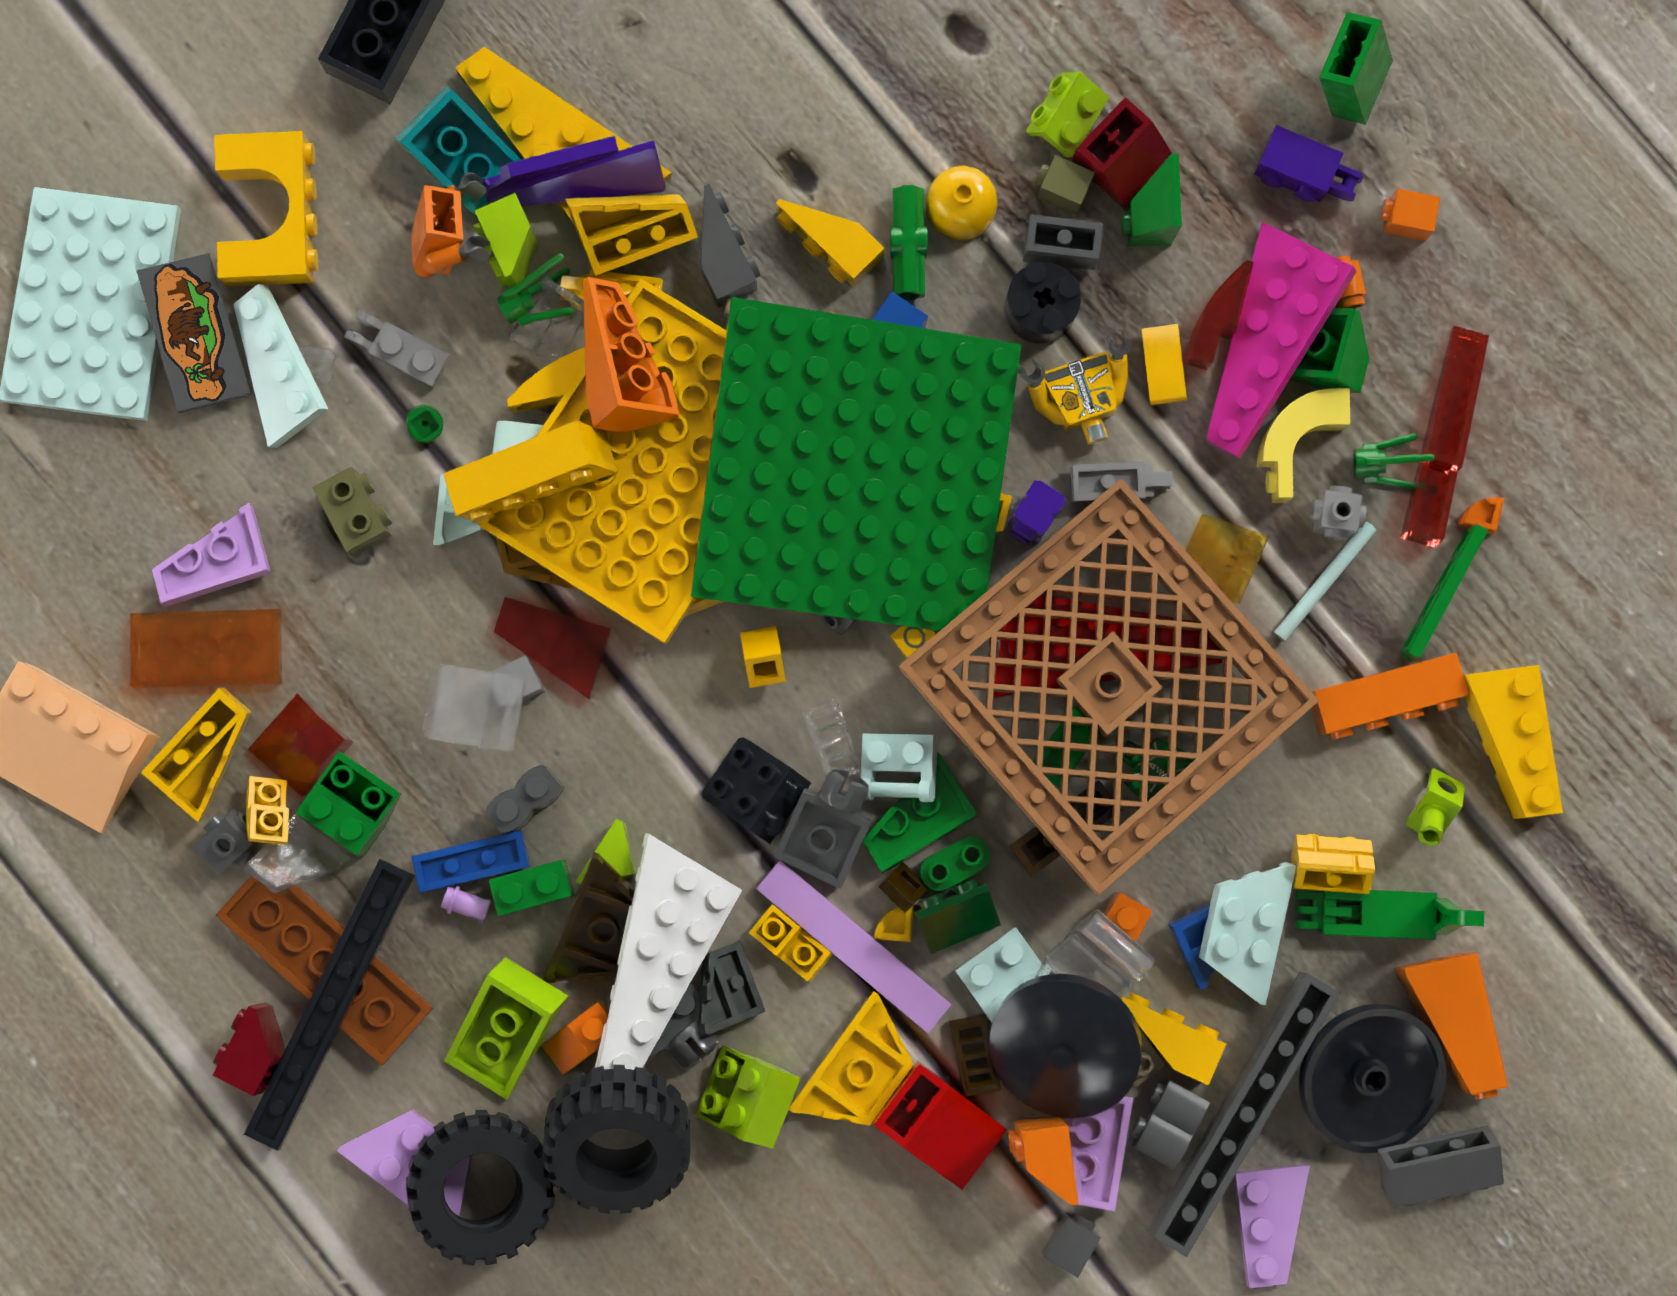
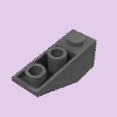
M710 184L704 186L701 268L709 290L718 308H720L731 297L741 298L758 290L756 278L761 275L753 257L745 258L740 246L744 245L745 242L736 224L730 226L724 215L729 212V209L721 192L714 194Z

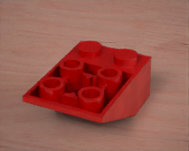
M918 1060L873 1120L874 1126L961 1190L965 1188L1008 1130Z

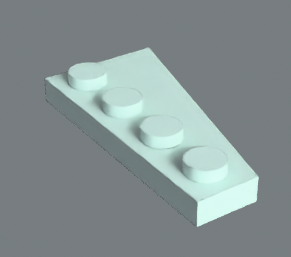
M258 284L233 305L267 445L271 448H278L326 412L328 407L268 285Z

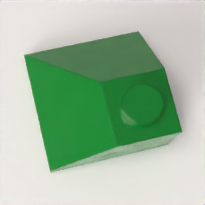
M1179 153L1171 154L1132 199L1127 213H1122L1121 233L1122 235H1128V246L1172 245L1182 226Z
M1334 308L1290 380L1319 389L1350 388V393H1360L1370 359L1360 311L1352 308Z

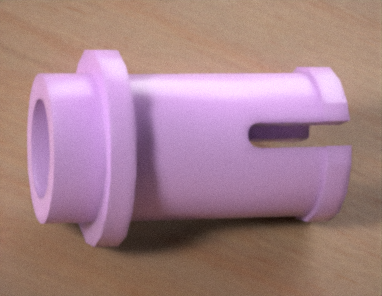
M458 885L456 888L448 886L441 908L447 909V914H451L453 911L483 923L491 900L461 891V886Z

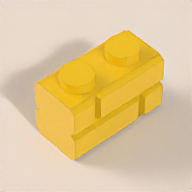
M1317 834L1295 836L1291 853V863L1296 865L1293 889L1357 894L1370 893L1375 874L1371 840L1356 839L1355 837H1324Z

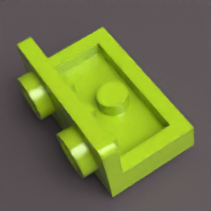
M1081 71L1062 72L1052 80L1049 86L1050 92L1044 102L1032 113L1031 123L1026 130L1030 136L1043 137L1065 157L1074 156L1076 148L1085 140L1110 98Z

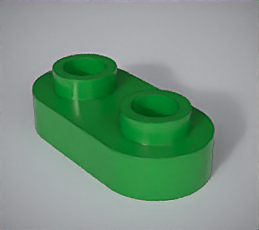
M975 836L965 837L927 857L920 868L921 880L929 889L935 891L946 890L984 870L990 861V849L981 838ZM968 848H975L978 851L979 857L975 862H969L966 859L965 852ZM936 865H942L946 869V875L941 880L934 878L932 875V870Z

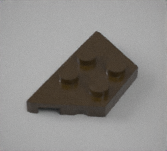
M593 852L544 974L543 980L547 983H555L556 978L577 977L578 981L592 980L598 976L615 978L617 976L619 967L617 965L628 910L629 906L632 905L635 889L599 853Z

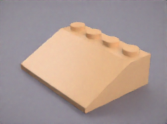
M18 661L0 691V777L103 834L160 736L41 669Z

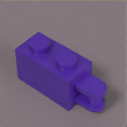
M1278 125L1272 131L1254 172V175L1261 177V181L1264 184L1274 188L1285 187L1294 191L1296 197L1307 202H1313L1314 200L1321 202L1326 193L1345 201H1354L1356 196L1354 189L1357 184L1362 182L1364 177L1360 172L1339 164L1344 154L1343 152ZM1334 175L1343 179L1341 185L1332 182Z

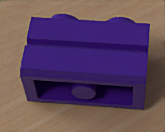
M1035 480L1008 523L1012 530L1010 535L1027 546L1030 542L1039 544L1066 502L1064 495L1041 480Z

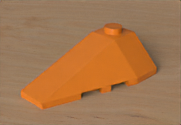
M587 277L584 280L586 398L593 428L625 433L676 419L680 414L672 383L666 372H659L651 357L655 354L651 343H644L635 327L638 319L619 283Z

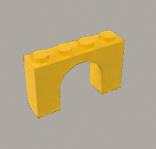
M302 131L214 135L215 171L224 181L271 180L285 187L289 197L287 217L283 225L272 235L259 240L217 242L218 279L226 287L256 286L258 284L313 283V272L319 269L318 253L316 249L312 248V236H317L318 233L317 217L311 211V200H316L317 198L316 182L314 178H311L310 165H315L316 163L314 144L309 142Z

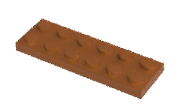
M266 859L215 915L309 1001L345 930V927L270 859ZM376 955L340 1028L382 1066L430 1014L434 1007Z

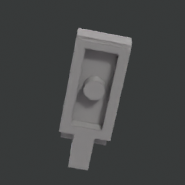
M1144 461L1070 465L1071 503L1093 502L1119 479H1122L1140 500L1153 498L1154 490L1171 489V486H1173L1172 471L1153 472L1152 464H1144Z

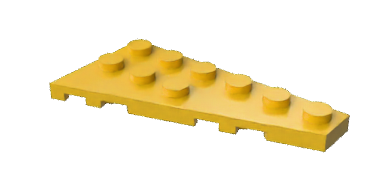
M486 47L481 48L455 67L457 73L523 159L615 136L619 151L633 147ZM661 166L664 181L666 182L672 177V173ZM649 193L627 196H647ZM566 202L557 203L573 223Z

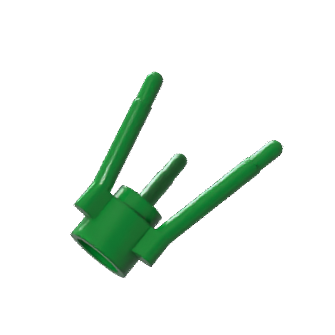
M559 253L517 285L502 292L503 295L497 298L500 309L510 324L518 321L519 325L523 327L532 322L558 318L574 313V309L571 307L534 314L530 312V310L535 308V303L532 299L533 294L562 278V275L565 276L570 273V268L565 267L527 288L564 259L563 254Z
M1416 433L1378 443L1362 444V449H1354L1355 478H1363L1364 484H1381L1430 494L1438 492V489L1433 486L1379 476V473H1386V465L1419 463L1434 460L1433 454L1386 456L1385 451H1379L1417 440L1418 435Z

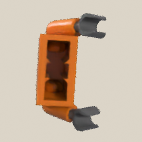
M472 172L466 173L457 187L451 185L444 189L424 185L411 232L412 267L420 277L431 278L435 274H449L452 266L465 261L468 255L479 262L489 259L491 253L485 250L484 247L489 245L490 241L482 236L472 233L467 236L463 246L461 245L463 242L462 196L467 194L472 199L479 200L487 191L482 185L484 180L477 174Z

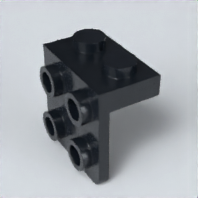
M741 737L735 742L703 789L702 798L771 844L775 836L783 830L785 822L796 807L805 788L808 789L811 782L756 744Z

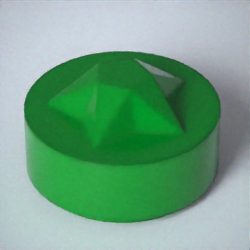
M417 405L406 416L405 424L407 431L416 441L423 443L431 442L442 433V416L437 409L430 405Z

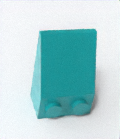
M444 87L394 138L445 188L451 185L459 186L460 180L468 172L475 173L482 179L500 175V168L507 163L521 160L448 87ZM467 194L462 196L461 203L476 218L475 210L488 205L485 194L479 200H474Z

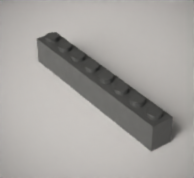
M1298 973L1148 1229V1232L1154 1238L1185 1257L1189 1255L1341 994L1340 992L1309 973Z

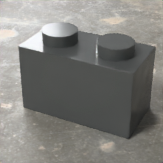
M1030 214L1026 227L1023 262H1051L1064 267L1095 270L1100 258L1103 223Z

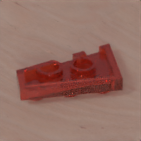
M504 597L494 632L590 700L611 629Z

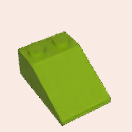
M505 957L485 978L444 1061L508 1100L554 1025L568 995Z

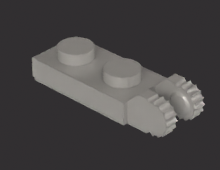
M361 310L357 312L355 318L361 324L379 331L373 343L361 334L347 330L344 338L368 351L370 356L431 388L435 387L451 358L450 354L387 321L383 323Z

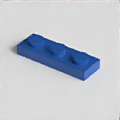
M522 830L411 856L419 893L531 867Z

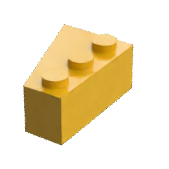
M679 194L565 199L589 266L595 276L698 238L687 203Z

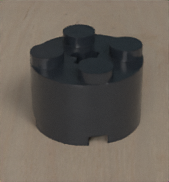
M1031 262L1021 269L1009 286L1004 304L1007 320L1014 333L1028 342L1037 344L1047 343L1065 335L1073 325L1080 309V284L1067 269L1055 263ZM1041 298L1048 300L1044 309L1037 306Z

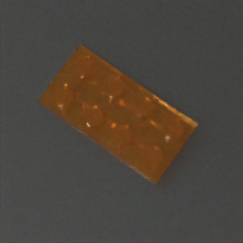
M281 610L130 613V687L282 684Z

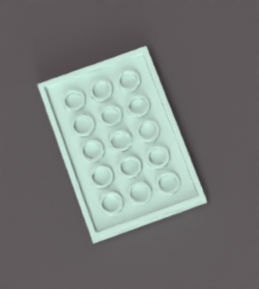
M34 187L0 386L1 402L141 421L148 420L159 346L136 270L173 262L181 209L177 205Z

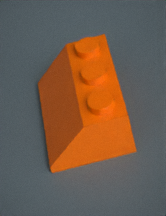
M1051 1115L1012 1120L1014 1130H1007L1010 1153L1013 1154V1158H1016V1162H1021L1031 1175L1068 1204L1079 1205L1068 1125L1060 1117Z

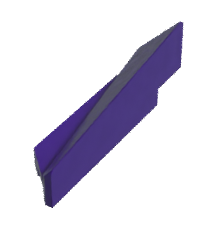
M615 136L507 163L500 168V175L484 178L482 183L487 190L485 196L488 205L513 193H516L521 206L566 202V198L618 197L663 192L666 189L654 140L619 151Z

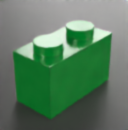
M562 859L489 880L498 916L509 915L576 896L567 861Z

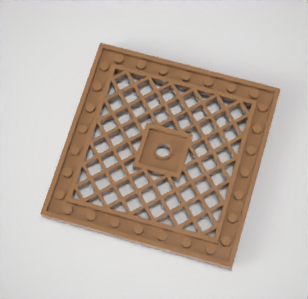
M1122 479L1113 484L898 667L1096 896L1104 892L1319 702V699ZM1116 532L1121 539H1114L1109 537H1111ZM1099 547V563L1082 561ZM1107 547L1125 548L1124 565L1106 563ZM1133 552L1146 567L1132 566ZM1072 570L1071 586L1054 585ZM1080 570L1098 571L1097 588L1079 587ZM1106 572L1124 574L1123 591L1105 589ZM1132 574L1150 576L1149 593L1131 591ZM1158 580L1171 595L1157 594ZM1045 593L1044 610L1027 608ZM1052 593L1071 595L1070 612L1051 610ZM1078 595L1097 597L1096 614L1077 612ZM1104 598L1123 599L1122 616L1104 615ZM1130 600L1149 601L1148 619L1130 617ZM1156 602L1174 604V621L1156 619ZM1182 607L1196 623L1182 622ZM1017 616L1016 633L999 632ZM1024 616L1043 618L1042 635L1023 634ZM1051 619L1069 620L1068 638L1050 636ZM1077 621L1095 622L1094 640L1076 638ZM1103 623L1121 625V639L1113 631L1102 640ZM1129 625L1147 627V644L1128 643ZM1155 628L1173 629V645H1154ZM1181 630L1199 631L1198 649L1181 647ZM1207 635L1221 651L1207 650ZM990 639L989 657L972 655ZM997 640L1016 641L1015 659L996 658ZM1023 642L1042 644L1041 661L1022 660ZM1049 644L1068 646L1067 664L1048 662ZM1075 647L1093 648L1075 663ZM1131 651L1146 653L1145 667ZM1154 653L1172 655L1171 672L1153 671ZM1180 656L1198 657L1197 675L1179 673ZM1206 658L1224 659L1223 677L1206 675ZM962 663L960 679L953 670ZM969 663L988 665L987 683L968 681ZM1232 664L1246 679L1232 678ZM995 666L1014 667L1013 685L994 684ZM1021 668L1040 669L1039 687L1020 686ZM1048 670L1065 672L1056 680L1062 689L1047 688ZM1101 676H1114L1119 683L1118 691L1114 694L1105 693L1099 684ZM1156 679L1171 681L1170 698L1152 697L1163 688ZM1179 681L1197 683L1196 701L1178 699ZM1205 684L1223 685L1222 703L1204 701ZM1231 686L1249 687L1248 705L1231 704ZM971 690L986 691V706L979 701ZM993 692L1013 693L1012 711L992 710ZM1257 692L1264 698L1259 704H1257ZM1020 694L1039 695L1038 714L1019 712ZM1046 696L1065 698L1064 716L1045 714ZM1072 702L1080 708L1087 718L1072 716ZM1144 704L1143 722L1125 721ZM1152 705L1170 706L1169 725L1151 723ZM1178 707L1196 709L1195 727L1177 725ZM1204 709L1222 711L1221 729L1203 728ZM1230 712L1247 713L1230 728ZM995 718L1011 719L1010 735ZM1018 720L1037 721L1036 740L1017 738ZM1045 722L1064 724L1063 742L1044 741ZM1071 724L1090 726L1089 744L1070 743ZM1116 729L1115 746L1097 745V730L1106 737ZM1124 729L1142 730L1141 749L1123 747ZM1150 731L1168 732V751L1150 749ZM1177 733L1195 735L1194 753L1176 752ZM1203 735L1220 737L1202 753ZM1020 746L1036 748L1035 764ZM1043 748L1062 750L1061 768L1042 767ZM1070 750L1089 752L1088 771L1069 769ZM1096 753L1115 754L1114 773L1095 771ZM1123 755L1141 756L1140 775L1122 774ZM1149 757L1167 758L1166 777L1148 776ZM1175 759L1193 761L1175 776ZM1045 775L1061 776L1060 792ZM1068 777L1087 778L1086 797L1067 796ZM1095 779L1113 780V799L1094 798ZM1121 781L1140 783L1139 801L1120 800ZM1148 783L1165 785L1147 801ZM1069 803L1086 805L1085 821ZM1094 805L1112 807L1111 826L1093 824ZM1120 807L1138 809L1119 826ZM1095 832L1111 834L1102 841Z

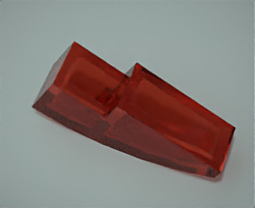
M1246 260L1214 293L1198 317L1186 341L1182 354L1183 364L1208 370L1214 361L1219 338L1231 339L1236 333L1254 264L1253 261Z

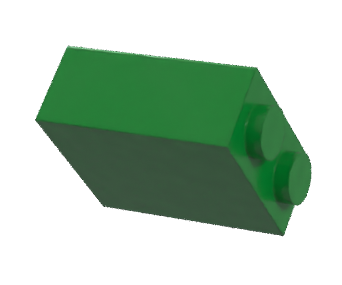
M1351 12L1346 13L1319 76L1333 117L1366 125L1393 62L1382 20Z

